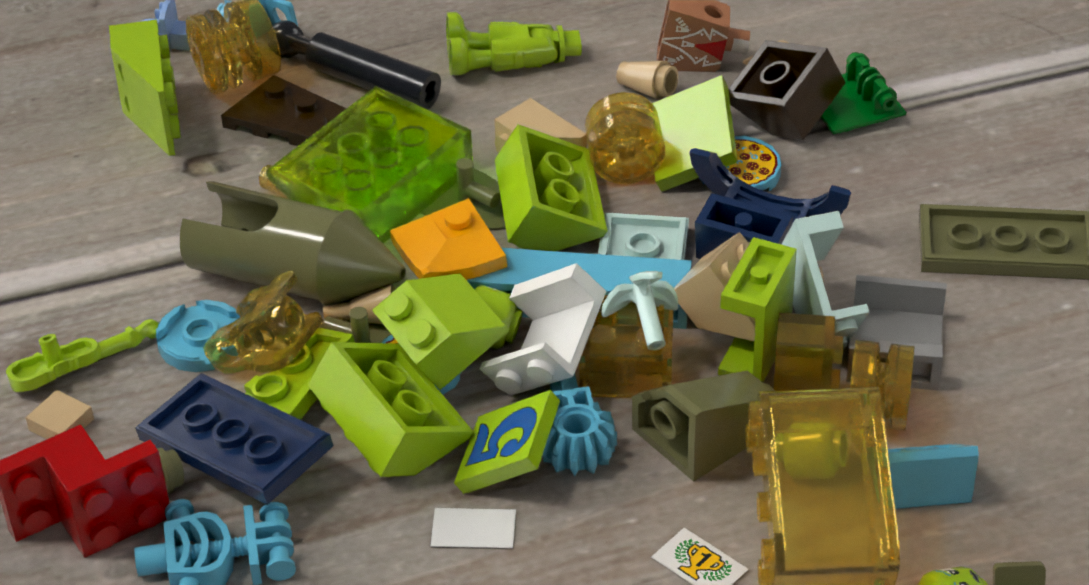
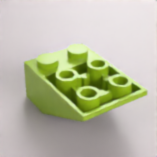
M157 19L109 25L110 48L122 111L169 156H174V139L181 138L174 70L170 62L167 34H159Z

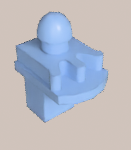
M175 0L160 2L159 9L154 11L155 19L142 20L157 19L159 34H167L170 52L172 49L201 52L208 39L205 23L178 20Z

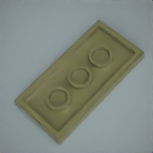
M920 204L921 272L1089 280V211Z

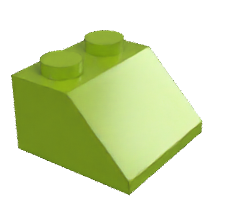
M460 273L406 280L372 309L413 362L439 390L444 388L510 331Z

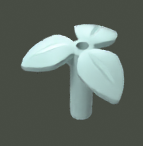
M639 272L629 277L633 284L617 285L608 294L602 306V316L607 317L617 312L631 301L636 303L647 348L649 350H659L666 343L656 306L677 310V293L667 281H658L662 279V272Z

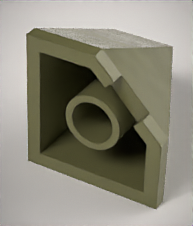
M749 371L671 384L642 391L632 396V430L694 482L778 428L780 396L776 394L769 384L761 382Z

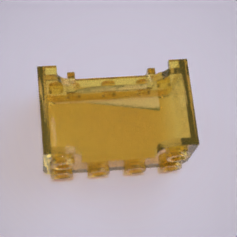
M879 387L758 391L757 401L748 403L749 424L745 425L747 453H752L754 477L763 476L764 492H757L756 496L757 518L759 523L767 522L768 539H761V559H758L757 562L758 585H895L900 568V545Z

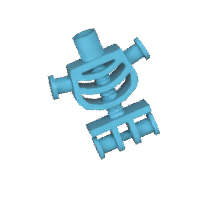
M175 500L165 508V516L168 520L164 522L165 543L134 548L138 577L168 573L170 585H226L233 572L235 556L247 555L249 556L253 585L262 584L260 565L267 564L266 574L270 579L276 581L289 579L295 574L296 566L295 562L290 559L294 553V546L291 540V526L286 522L289 517L288 507L280 502L265 504L259 511L262 522L255 523L253 506H243L246 535L244 537L231 538L227 525L217 514L207 511L194 513L193 504L189 500Z

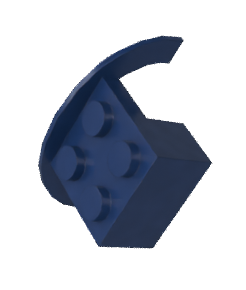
M693 148L689 152L691 164L697 175L713 192L695 221L696 258L701 259L739 232L747 242H751L752 238L755 237L782 244L795 219L839 211L841 215L849 205L851 192L843 187L832 185L829 192L813 199H793L777 196L754 188L738 179L723 165L717 153Z

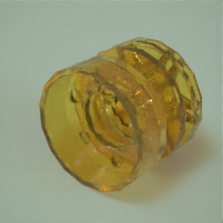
M235 0L229 2L224 6L223 16L218 10L211 8L204 13V16L196 13L188 16L186 19V34L193 62L204 84L211 93L215 95L223 93L228 89V86L233 89L240 87L243 84V73L249 80L255 82L275 75L280 71L281 56L277 37L270 18L258 0Z

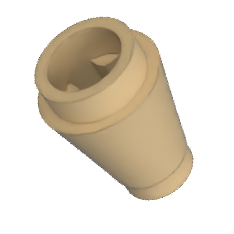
M623 61L617 69L616 77L618 84L625 85L657 100L673 95L677 88L678 71L675 66H670L668 61Z

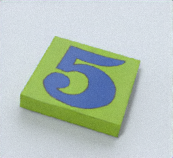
M551 390L478 416L474 432L469 440L454 481L458 489L463 494L470 493L537 470L559 407L560 400Z

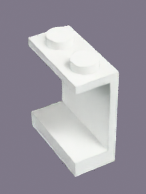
M577 263L514 285L509 299L533 321L521 350L484 361L480 366V370L495 383L497 388L510 396L573 377L606 290Z

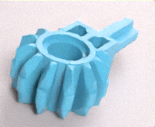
M575 374L571 378L549 384L551 391L558 397L560 403L542 455L543 462L552 463L556 473L570 469L574 477L579 470L586 469L594 474L598 465H609L612 453L615 452V446H617V431H615L611 412L602 411L599 403L593 402L589 386L578 388Z

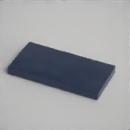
M200 373L135 427L139 440L143 442L151 440L156 448L161 447L165 451L175 450L182 462L266 505L334 446L329 433L203 373Z

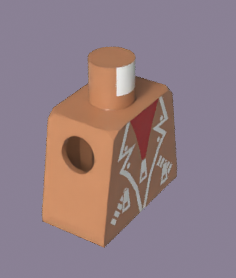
M668 0L657 45L656 61H668L670 66L677 68V71L716 72L720 69L724 51L747 53L750 31L730 28V7L725 3L716 0Z

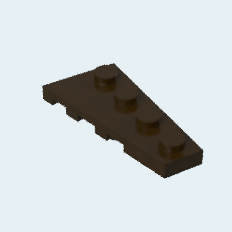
M275 75L221 115L223 128L236 131L239 126L251 128L254 136L268 139L271 134L287 137L289 138L290 145L302 148L309 145L323 146L324 153L370 165L397 144L395 130Z

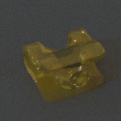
M293 271L281 273L269 285L248 292L236 308V313L240 318L216 330L206 341L203 350L214 368L224 374H233L245 370L264 373L282 369L292 362L324 321L319 312L304 314L301 306L293 298L286 295L298 281ZM234 345L238 356L227 354L221 347L225 348Z

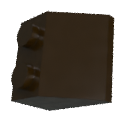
M765 40L729 87L728 92L730 105L770 134L804 140L846 82L828 48Z

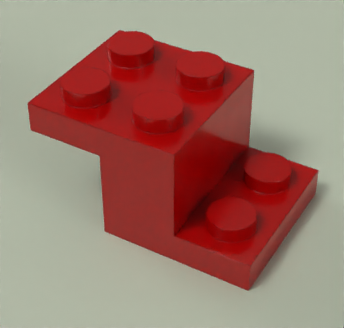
M80 424L0 460V502L8 530L16 542L61 522L83 557L86 558L167 520L165 508L170 503L160 454L151 440L105 460Z

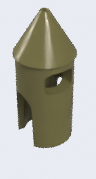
M208 181L206 184L209 191L216 192L221 199V226L182 218L179 239L180 252L184 263L189 268L318 300L325 306L340 304L365 293L403 280L406 274L405 267L352 210L338 211L215 181ZM238 228H245L249 231L239 230Z

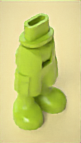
M447 12L446 41L450 75H464L471 70L489 66L495 72L523 67L538 68L551 62H564L565 56L582 55L579 30H563L562 25H556V30L554 31L553 27L549 24L490 22L487 33H478L467 30L459 13Z

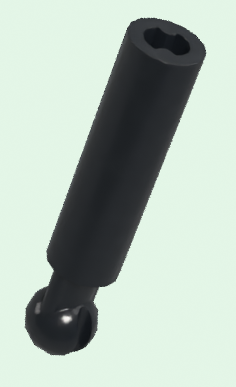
M281 20L273 24L268 30L266 36L267 45L280 58H291L297 54L304 55L306 65L310 69L425 111L434 105L439 96L441 78L439 74L323 32L317 33L312 39L304 37L302 30L292 21Z

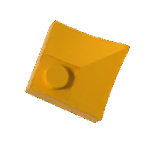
M469 198L390 230L391 241L394 247L419 279L460 273L468 280L508 267L506 254Z

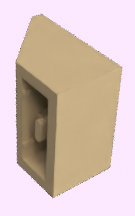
M740 232L703 256L674 289L677 293L678 304L697 328L754 341L756 318L720 309L721 293L750 244Z

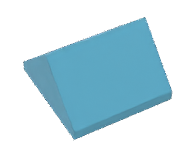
M955 443L863 451V461L876 510L972 502L979 458L978 446Z

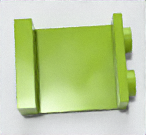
M755 237L752 238L721 293L720 309L756 318L755 339L750 341L737 337L734 338L718 367L719 376L749 371L761 382H764L792 326L796 248Z

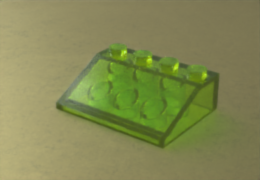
M375 86L266 170V176L291 200L338 211H354L384 244L391 238L390 230L409 223L457 183L456 162L459 159L468 158L473 162L471 129Z

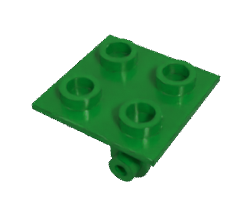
M853 52L846 59V73L841 74L846 83L820 118L834 135L905 116L907 112L897 101L895 90L886 85L883 75L880 74L877 68L870 67L869 58L863 53Z

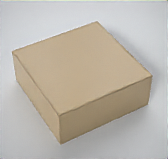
M59 390L54 391L25 417L29 431L45 439H49L80 424L85 428L94 420L91 406Z

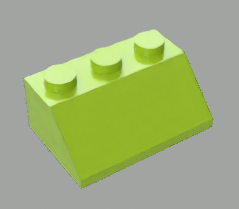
M517 124L494 160L508 242L522 249L559 251L604 237L607 233V226L590 149Z
M331 342L308 383V387L319 399L322 408L331 414L343 429L345 437L354 443L368 461L369 467L380 477L415 476L469 440L474 432L431 380L413 362L400 344Z

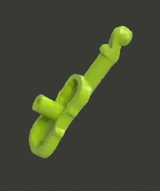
M148 319L136 328L128 326L125 328V332L100 342L85 337L59 346L55 334L44 335L38 340L43 354L37 352L33 356L15 361L7 367L6 374L10 386L15 392L34 390L71 371L81 369L130 348H135L146 337L150 339L156 338V329L159 323L156 320Z

